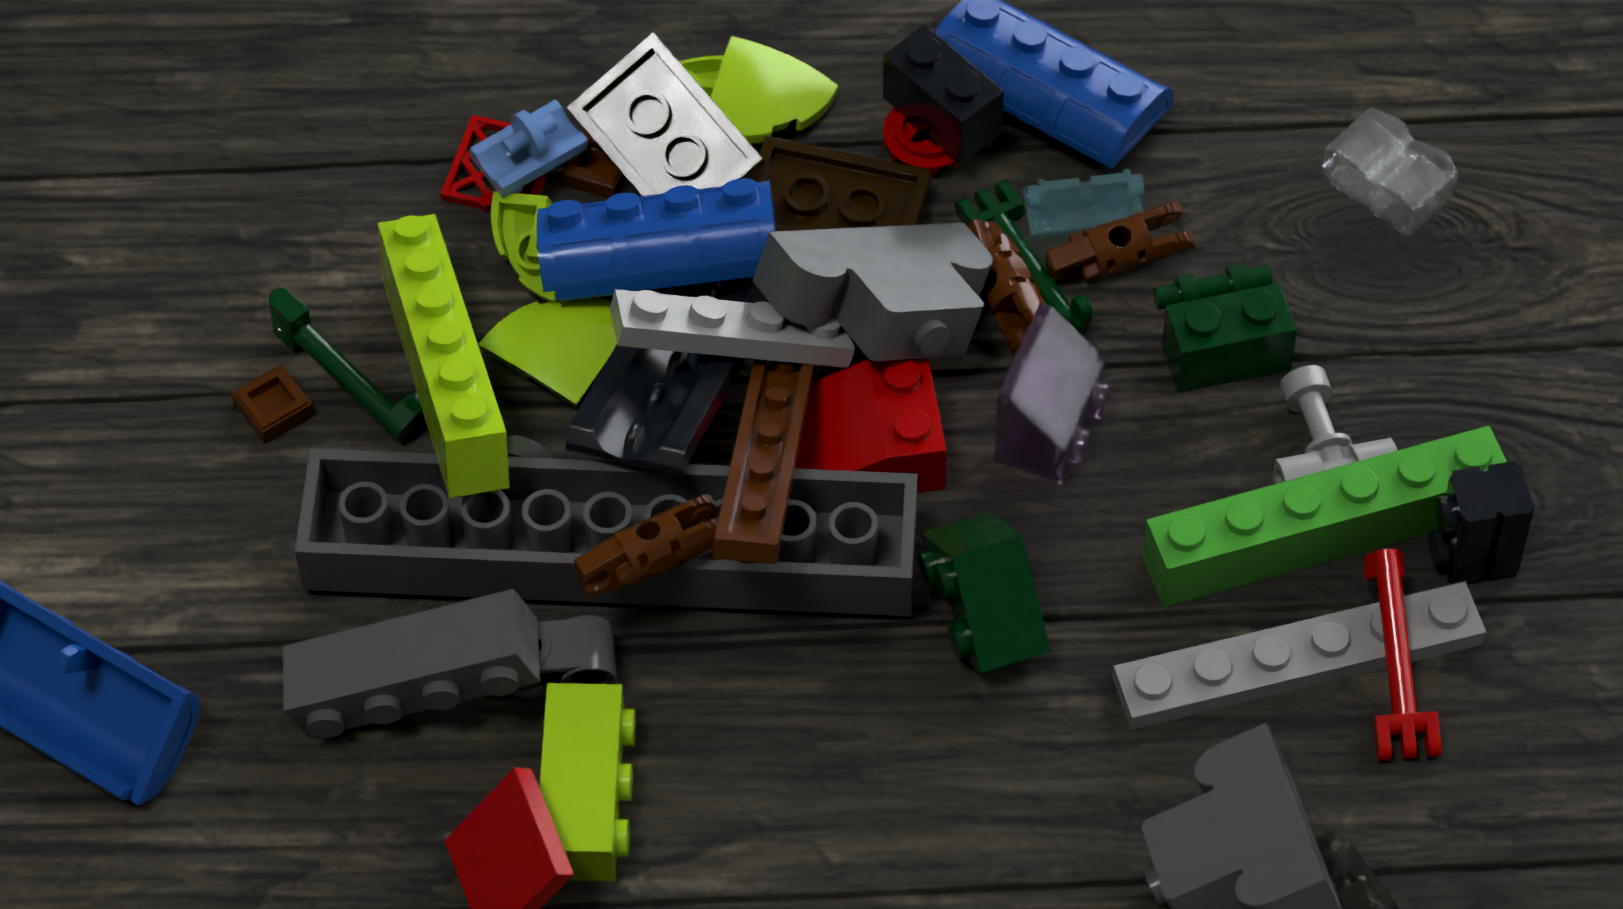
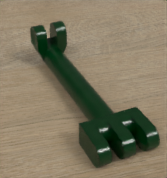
M1005 179L994 185L996 196L1000 201L999 204L987 188L975 192L974 199L980 212H977L967 197L955 201L954 208L957 216L966 226L973 219L999 224L1004 234H1008L1019 249L1060 333L1068 342L1081 338L1092 321L1093 311L1091 304L1084 294L1071 299V304L1068 302L1014 224V221L1024 217V202L1010 182Z
M277 288L269 294L273 332L294 354L303 349L399 442L418 434L427 427L417 392L408 394L395 405L311 325L309 309L289 290Z

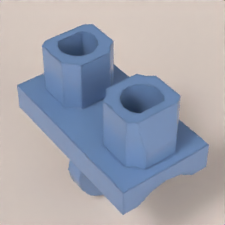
M555 99L531 114L521 110L512 115L510 119L511 125L470 148V157L493 188L503 198L510 193L523 191L524 185L548 171L556 172L563 168L569 159L588 149V139L570 122L562 106Z

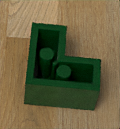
M990 512L921 532L925 548L924 552L918 553L921 575L928 588L934 587L944 601L948 600L951 603L955 622L948 623L947 628L953 651L958 659L964 658L978 672L984 673L1051 652L1023 536Z

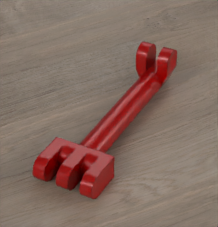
M1398 549L1377 550L1364 557L1363 571L1366 582H1377L1392 715H1378L1372 719L1377 761L1391 760L1392 744L1390 735H1399L1402 759H1415L1417 756L1416 733H1423L1427 757H1440L1442 745L1438 711L1417 713L1402 586V580L1405 578L1403 553Z

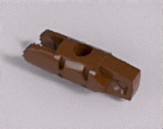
M1173 201L1131 214L1126 218L1115 219L1099 224L1094 228L1090 227L1068 235L1069 243L1047 251L1045 267L1055 283L1083 277L1085 283L1105 278L1107 275H1115L1137 268L1142 264L1147 265L1191 251L1197 245L1192 232L1189 231L1177 232L1151 240L1150 231L1173 224L1184 215L1179 201Z
M973 219L967 227L993 257L992 266L982 289V294L1011 351L1020 358L1022 356L1026 357L1036 347L1035 336L1031 334V329H1035L1036 332L1039 331L1042 334L1044 332L1048 333L1056 323L1019 249L1010 236L1004 234L998 223Z
M701 495L614 533L595 548L575 558L574 564L577 579L586 595L592 598L622 587L638 585L713 551L714 537L719 519L714 517L718 513L715 501L711 495Z

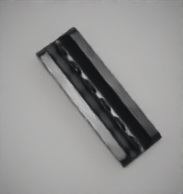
M753 278L651 290L668 295L688 297L710 296L718 300L770 303L754 284ZM617 344L570 424L566 440V450L681 477L746 358L618 346Z

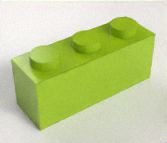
M547 683L539 788L573 870L574 876L570 881H615L617 858H628L629 819H619L620 801L631 802L632 764L622 762L623 746H635L636 711L635 709L624 708L622 684Z

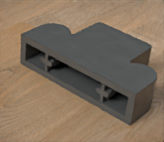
M965 223L769 232L752 281L775 310L784 318L804 326H819L829 321L830 317L835 318L862 352L873 361L962 356L966 354L984 307L980 294L992 266L993 257Z
M1267 723L1225 740L1205 751L1194 767V776L1204 794L1148 818L1142 824V831L1154 865L1153 868L1144 871L1160 907L1168 904L1170 909H1342L1289 767Z

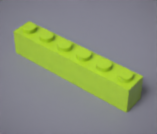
M411 215L398 220L379 222L378 235L382 280L449 498L510 488L506 429L436 215Z

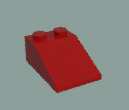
M928 358L873 361L867 359L813 382L796 469L918 474L917 493L946 490L947 449Z

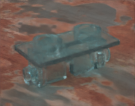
M1123 169L1122 173L1090 176V181L1080 182L1079 178L1044 181L1041 178L1037 179L1036 185L1023 188L1031 238L1075 233L1143 211L1141 197L1144 196L1143 177L1141 173L1131 174L1130 169Z

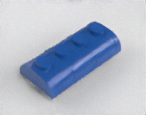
M962 0L948 13L935 31L939 37L1004 91L1003 111L1015 116L1018 124L1027 129L1033 126L1110 169H1113L1173 107L1174 93L1171 88L1151 80L1112 59L1111 56L1087 46L1055 29L1047 22L1037 19L1003 0Z
M739 178L727 182L724 186L704 189L683 185L673 187L663 194L638 196L634 193H619L609 197L606 201L582 204L575 200H562L551 204L548 208L538 209L537 246L543 292L555 291V299L557 298V302L610 296L614 294L615 289L628 291L659 290L753 278L769 232H776L770 180L755 182L752 179Z
M0 580V728L120 800L129 799L135 804L141 805L153 799L173 776L195 729L200 712V701L197 695L174 684L140 664L123 651H119L74 625L72 621L50 611Z

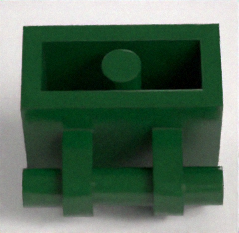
M1245 264L1226 267L1224 274L1196 279L1194 274L1175 277L1174 284L1153 288V298L1157 310L1165 309L1162 348L1177 393L1291 370L1297 328L1281 284H1273L1272 274L1268 265L1247 269Z

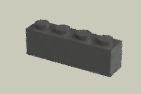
M514 589L283 646V711L309 738H331L340 735L347 729L372 723L389 724L405 715L430 709L447 710L457 706L459 702L487 695H509L520 687L540 683L537 617Z

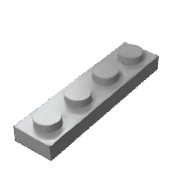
M615 289L610 304V313L618 346L849 368L855 351L852 338L835 318L830 317L829 321L824 325L804 326L784 318L768 302L748 303L718 300L710 296L688 297L660 294L651 290L628 291Z

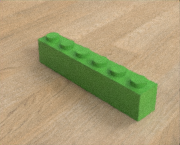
M1489 425L1146 519L1143 561L1162 606H1171L1429 534L1430 530L1439 529L1435 501L1437 497L1446 496L1449 477L1452 476L1453 470L1480 466L1483 471H1487L1489 465L1507 461Z

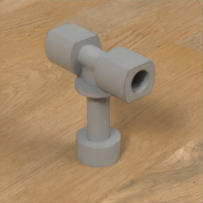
M1317 365L1299 367L1286 374L1281 380L1280 388L1288 409L1293 412L1303 413L1313 441L1305 449V454L1276 459L1272 474L1274 484L1398 451L1392 438L1353 445L1347 434L1335 433L1325 406L1332 397L1333 391L1326 372L1322 367Z

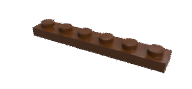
M754 359L715 532L714 558L736 560L746 564H777L816 365Z

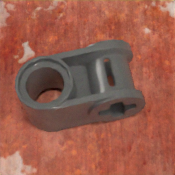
M581 615L565 620L537 622L540 683L520 687L515 692L509 694V696L521 701L546 698L547 683L616 684L617 673L613 627L610 621L595 615Z

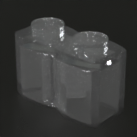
M1371 107L1325 148L1321 169L1326 178L1340 191L1354 200L1365 203L1379 219L1407 236L1412 235L1454 195L1459 174L1452 159L1445 151L1415 140L1402 120L1394 115H1387Z

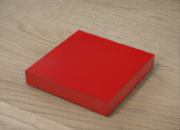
M514 767L444 840L470 909H541L574 876L532 769Z

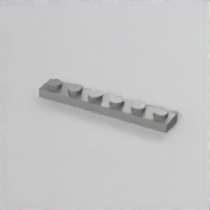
M1466 581L1404 596L1411 662L1484 645L1486 630ZM1377 602L1114 665L1113 681L1130 729L1142 728L1385 669L1387 667L1380 605Z

